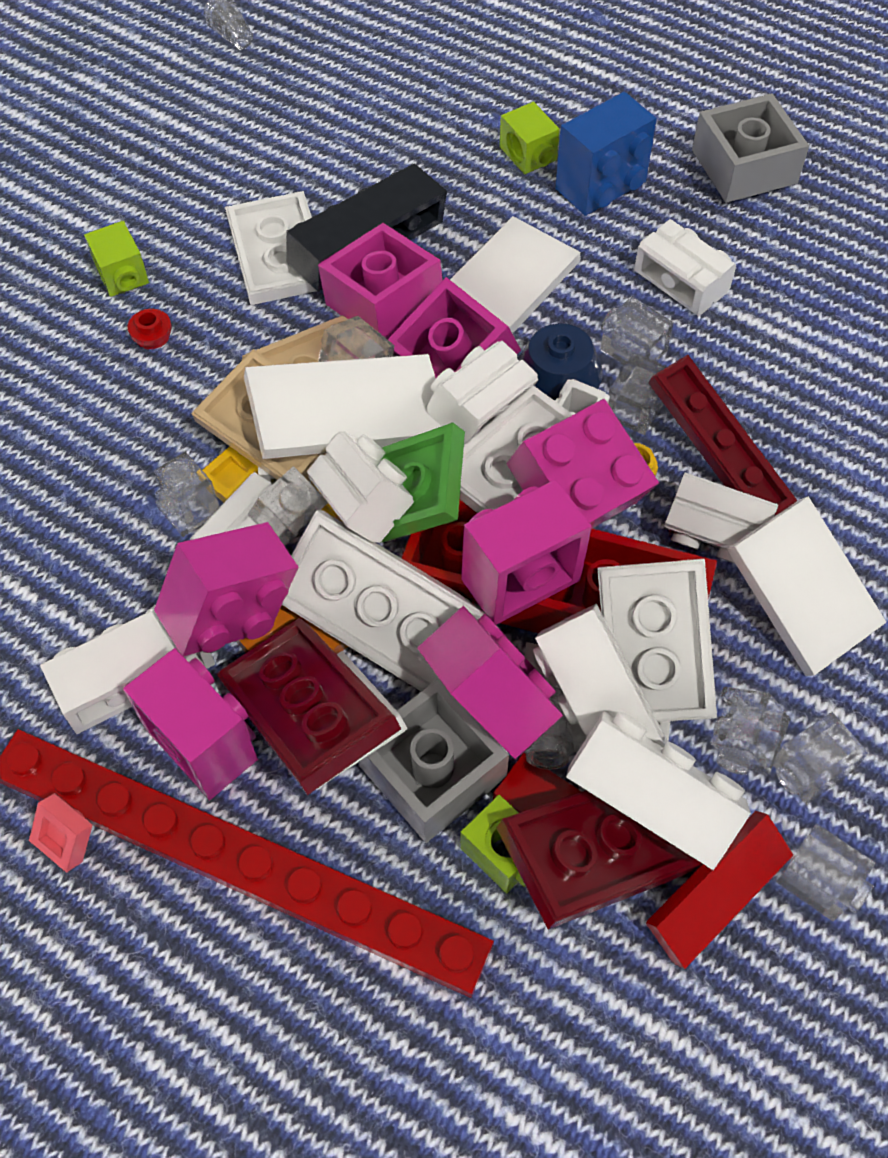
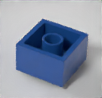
M624 91L562 124L555 189L585 216L599 208L608 206L613 200L625 193L638 189L646 182L657 118Z

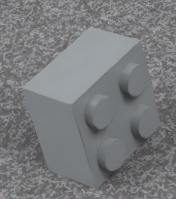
M773 93L701 111L699 113L692 151L725 203L798 184L809 144Z
M439 678L397 710L407 730L359 761V766L425 843L429 842L500 784L507 776L509 754L448 692Z

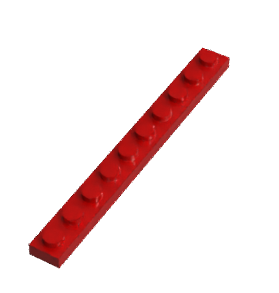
M18 729L0 755L1 784L38 801H42L55 793L73 809L81 812L85 819L93 826L472 999L493 949L494 940Z

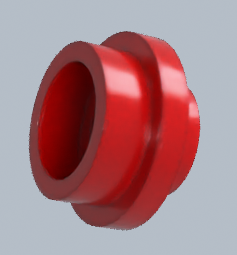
M159 309L141 310L134 314L128 322V332L131 339L144 349L160 348L169 340L172 324L169 316Z

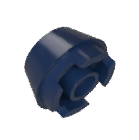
M557 323L542 327L533 334L518 357L519 361L523 360L538 374V381L534 386L554 401L559 398V394L568 379H574L596 389L600 387L602 382L603 369L591 338L582 329L570 324Z

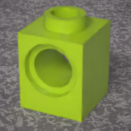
M533 101L501 115L499 147L525 175L557 160L560 129Z
M124 220L84 234L94 265L110 297L149 283L141 253Z
M498 795L460 832V849L507 894L518 882L523 887L526 886L512 858L502 857L492 848L495 842L502 839L496 828L503 818L518 814L505 799Z

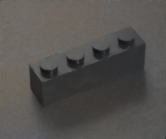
M414 163L287 230L286 262L319 292L323 288L318 264L380 224L384 223L407 239L412 240L442 223L447 190Z

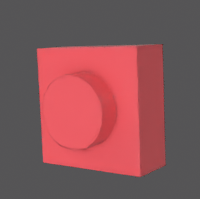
M54 793L38 802L29 841L67 873L83 862L93 825L85 819L81 812L73 809Z

